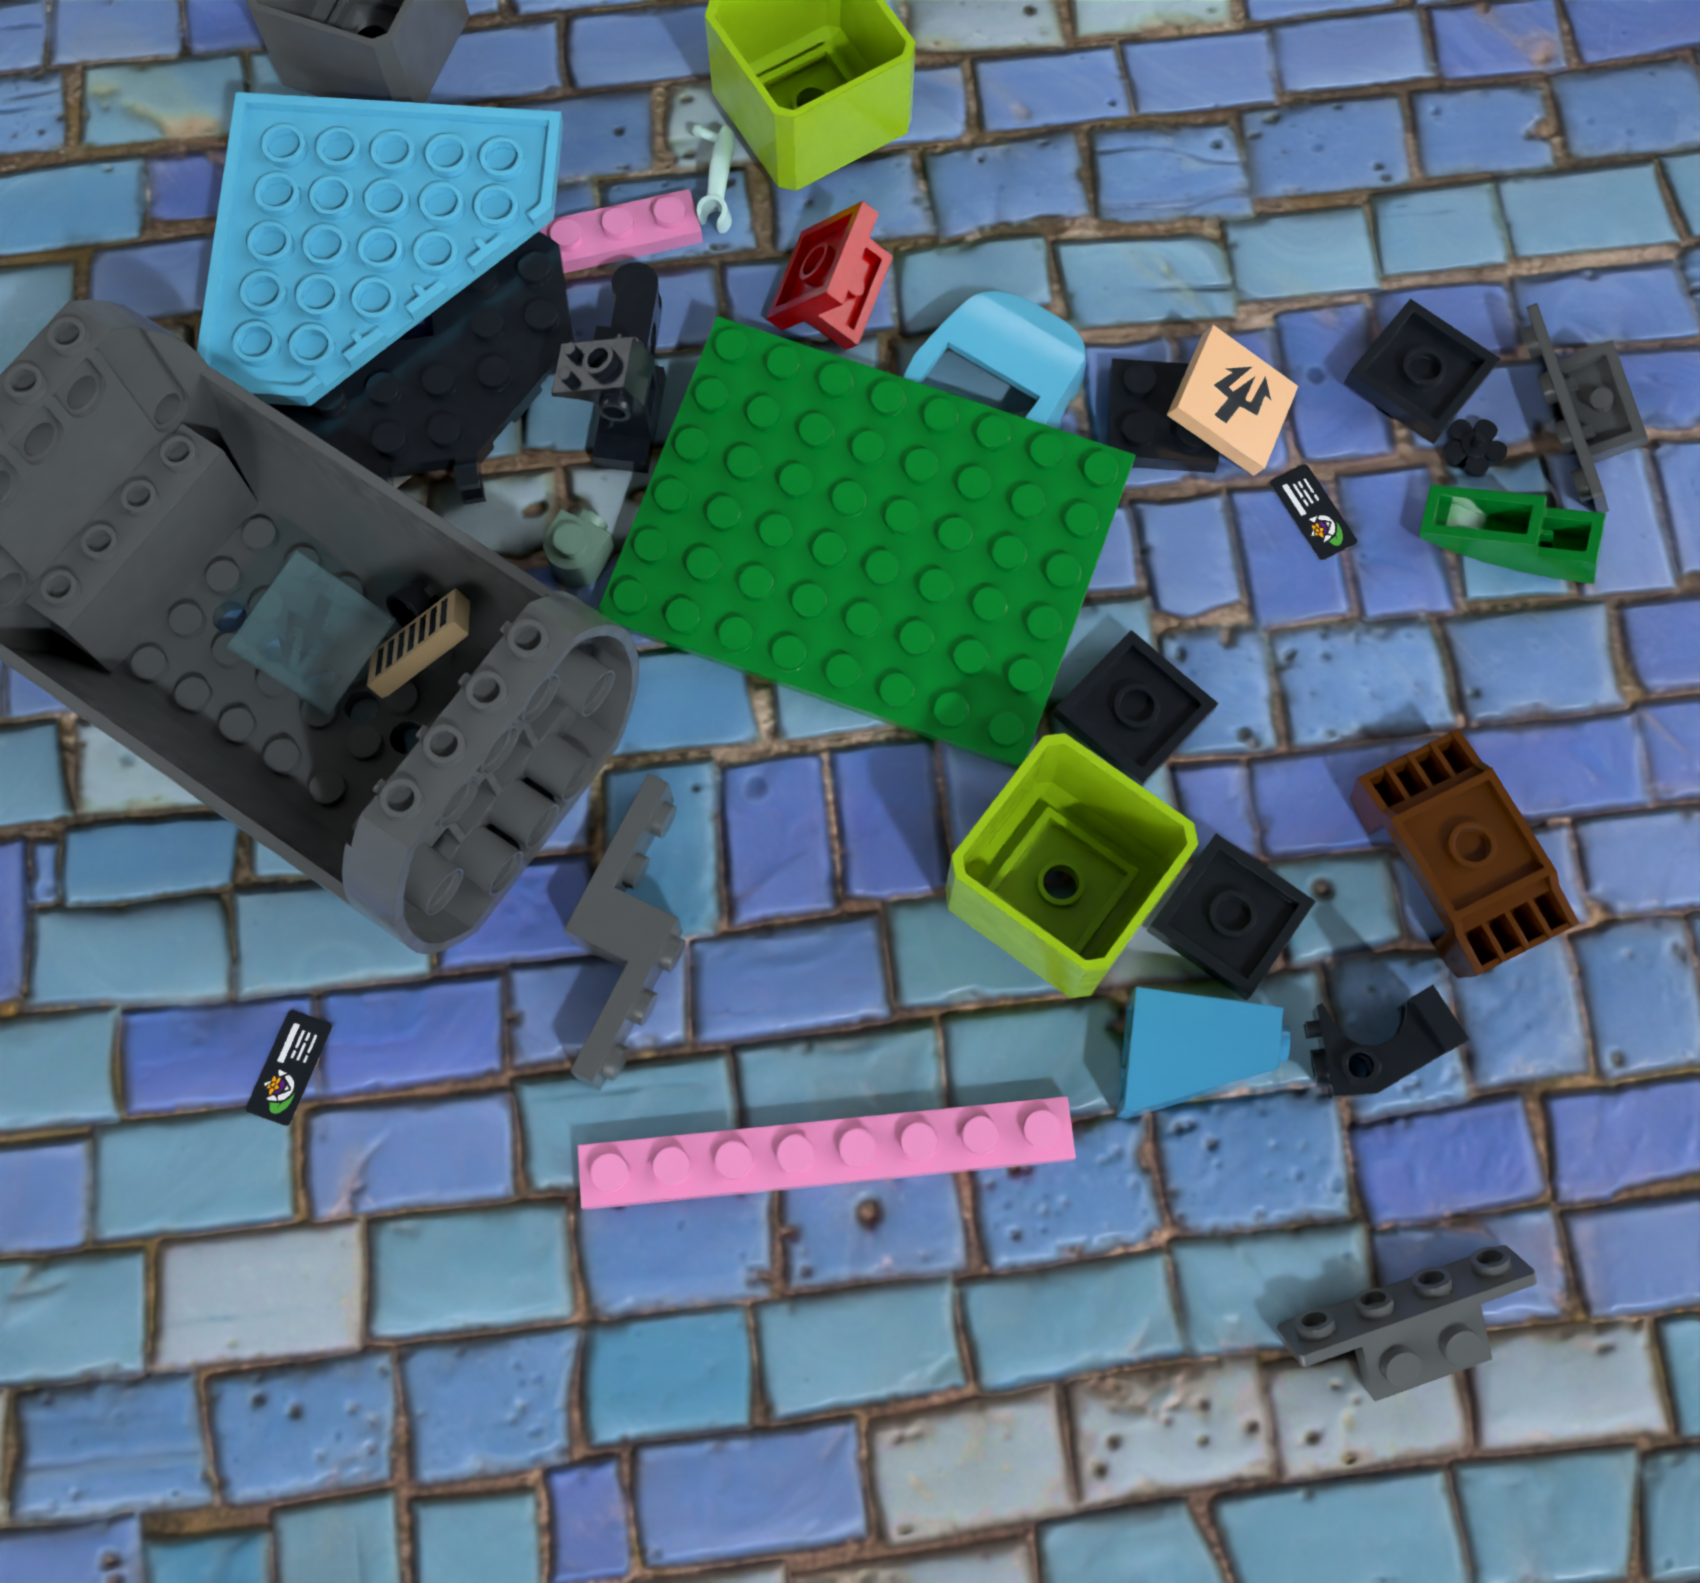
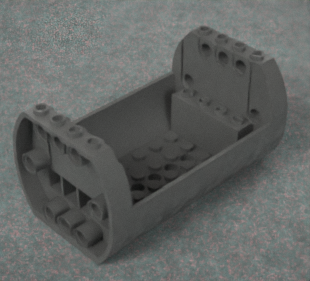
M90 299L68 301L0 375V660L416 953L432 954L441 952L463 942L478 932L619 747L633 708L639 679L638 654L631 635L623 627L574 595L564 591H553L208 366L200 354L187 343L141 313L125 305ZM412 581L426 583L428 586L424 591L430 598L437 595L438 601L456 588L470 600L469 635L389 696L384 698L378 696L367 687L371 652L403 629L390 614L386 604L387 597L401 585ZM320 593L332 601L322 630L338 646L322 666L324 669L334 671V680L331 686L321 692H311L306 687L308 679H302L322 646L318 640L299 667L298 662L303 630L298 627L287 669L284 659L276 662L263 660V652L270 642L278 639L277 635L281 639L285 638L288 610L308 620L317 595ZM233 610L246 611V620L238 630L232 632L220 630L221 619L228 612ZM363 699L377 700L379 702V710L373 719L365 723H357L351 720V711L356 703ZM418 729L419 731L415 736L419 741L410 753L402 754L397 752L395 743L398 736L406 730Z

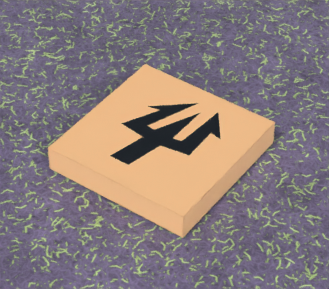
M1212 325L1200 338L1167 416L1254 476L1265 469L1298 385L1219 328Z

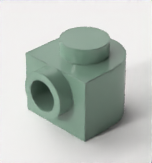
M561 509L544 537L543 548L552 574L561 584L568 587L581 588L594 583L602 575L615 553L611 534L607 531V523L600 516L589 510L579 509L576 515H573Z

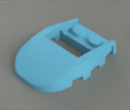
M982 292L967 299L914 354L903 378L922 383L946 349L949 348L1037 400L1025 417L1026 419L1059 429L1061 417L1070 400H1074L1084 379L1086 369L1085 345L1081 336L1071 325L1034 302L1006 292Z

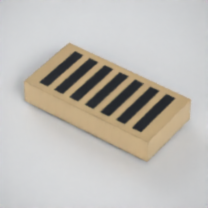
M455 588L371 652L367 687L381 698L387 697L469 635L470 600Z

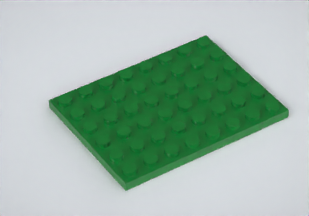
M717 316L597 611L634 635L1018 770L1028 757L1136 455Z

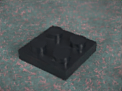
M1410 298L1351 369L1344 384L1434 445L1491 374L1501 358Z
M1112 358L1109 369L1107 445L1135 454L1133 468L1215 473L1219 464V451L1167 416L1189 363Z
M1130 630L1055 707L1053 716L1107 763L1143 787L1210 717L1219 703L1135 632Z
M1216 833L1152 922L1147 932L1247 1001L1316 901Z

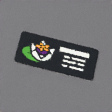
M1301 465L1270 482L1272 488L1320 560H1325L1357 543L1356 537L1308 465Z
M294 1010L288 1012L246 1106L248 1113L284 1126L291 1124L332 1030L330 1023Z

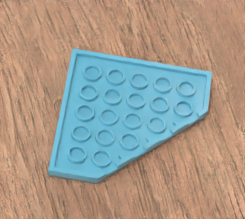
M236 92L197 352L208 366L267 404L311 406L554 220L563 134L561 111Z

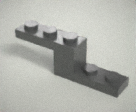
M647 774L564 928V932L572 944L624 968L570 1070L578 1081L599 1091L606 1078L614 1081L622 1071L630 1052V1048L624 1044L635 1023L643 1026L650 1017L658 998V993L652 990L663 970L670 973L675 968L686 943V940L680 938L683 930L677 917L625 893L628 887L635 890L641 883L650 862V858L645 855L655 836L663 838L666 835L677 811V807L672 805L674 798L669 783L650 774Z

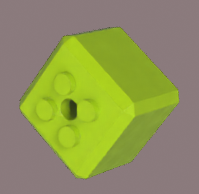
M709 0L705 12V26L712 93L778 187L797 191L908 133L912 119L916 42L885 0Z
M1066 733L1043 736L952 854L945 886L948 910L1067 997L1091 996L1175 881L1198 846L1195 824ZM1054 871H1063L1074 879L1076 893L1067 899H1056L1045 890L1044 877Z

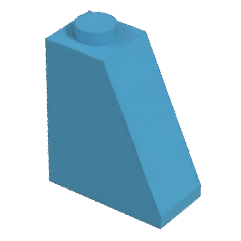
M1136 987L1127 998L1116 1117L1129 1119L1266 1078L1279 1069L1280 1062L1286 1063L1289 1056L1291 1029L1289 1026H1282L1284 1007Z

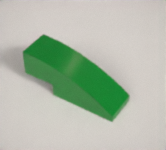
M1430 485L1420 529V539L1449 551L1511 570L1553 579L1594 584L1603 543L1606 513L1546 507L1547 496Z

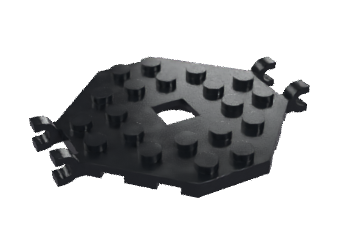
M540 231L431 313L434 335L393 342L311 406L268 405L392 486H394L393 477L454 468L456 487L458 491H461L464 505L486 502L481 463L495 448L493 442L511 421L516 423L541 393V384L557 366L561 344L574 343L560 246Z

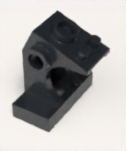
M618 334L611 339L561 344L551 394L554 397L579 399L598 405L597 412L600 414L592 454L594 466L649 473L666 382L665 368L655 366L654 358L644 348L643 342L631 335Z
M1434 985L1414 995L1397 1008L1400 1016L1395 1035L1389 1041L1377 1046L1360 1045L1348 1039L1339 1030L1322 1003L1317 1005L1312 1011L1314 1020L1306 1021L1303 1024L1306 1039L1318 1038L1320 1049L1310 1050V1060L1316 1087L1327 1086L1329 1099L1373 1096L1470 1040ZM1350 1058H1356L1364 1064L1366 1072L1363 1078H1358L1350 1072L1348 1068Z

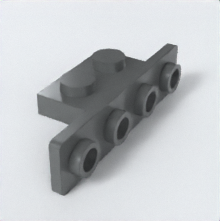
M1535 303L1526 307L1531 325L1521 328L1531 359L1542 355L1547 372L1539 374L1537 377L1547 406L1555 403L1560 405L1564 419L1555 422L1554 426L1563 452L1566 454L1574 450L1576 451L1581 468L1570 471L1581 503L1592 499L1598 513L1608 512L1607 501L1594 463L1649 444L1646 430L1613 340L1557 360L1539 306Z
M1506 1245L1484 1247L1474 1251L1469 1257L1441 1267L1424 1268L1416 1272L1413 1277L1385 1287L1362 1290L1354 1298L1323 1309L1316 1308L1303 1311L1296 1318L1277 1325L1279 1339L1299 1365L1303 1367L1355 1349L1364 1389L1376 1402L1492 1360L1481 1304L1535 1285L1537 1283L1535 1270Z

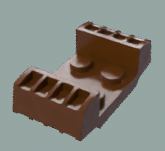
M1459 728L1356 779L1350 800L1359 819L1369 835L1386 828L1447 930L1444 935L1433 943L1457 978L1476 977L1580 924L1559 885L1557 870L1493 768L1481 761Z

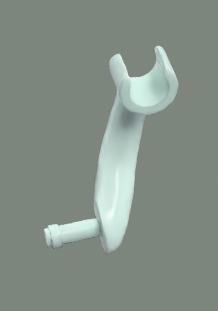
M695 124L692 130L694 136L715 143L710 158L707 194L697 204V216L700 224L704 225L709 214L716 211L721 212L717 220V230L720 234L726 233L732 223L731 214L724 201L735 148L734 132L727 125H724L719 133L705 128L702 124Z

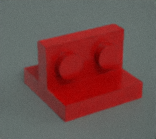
M861 201L801 231L766 320L781 331L807 321L845 350L858 346L893 258L891 254L869 238L879 213L867 203Z

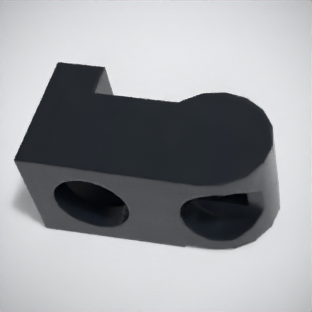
M640 262L627 263L620 266L614 272L611 279L615 301L611 327L596 325L593 341L611 339L618 334L631 335L641 340L644 348L655 359L662 313V299L659 294L658 276L654 269L647 264Z

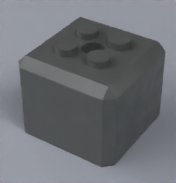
M246 0L282 84L318 97L425 103L470 16L466 0Z

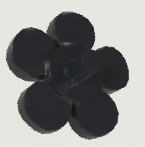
M1458 419L1451 423L1447 430V435L1451 441L1445 444L1442 454L1445 460L1452 465H1458L1465 460L1463 465L1465 473L1472 477H1481L1488 471L1489 464L1498 465L1502 463L1507 455V447L1500 441H1492L1498 432L1497 426L1493 422L1481 419L1472 429L1468 421Z

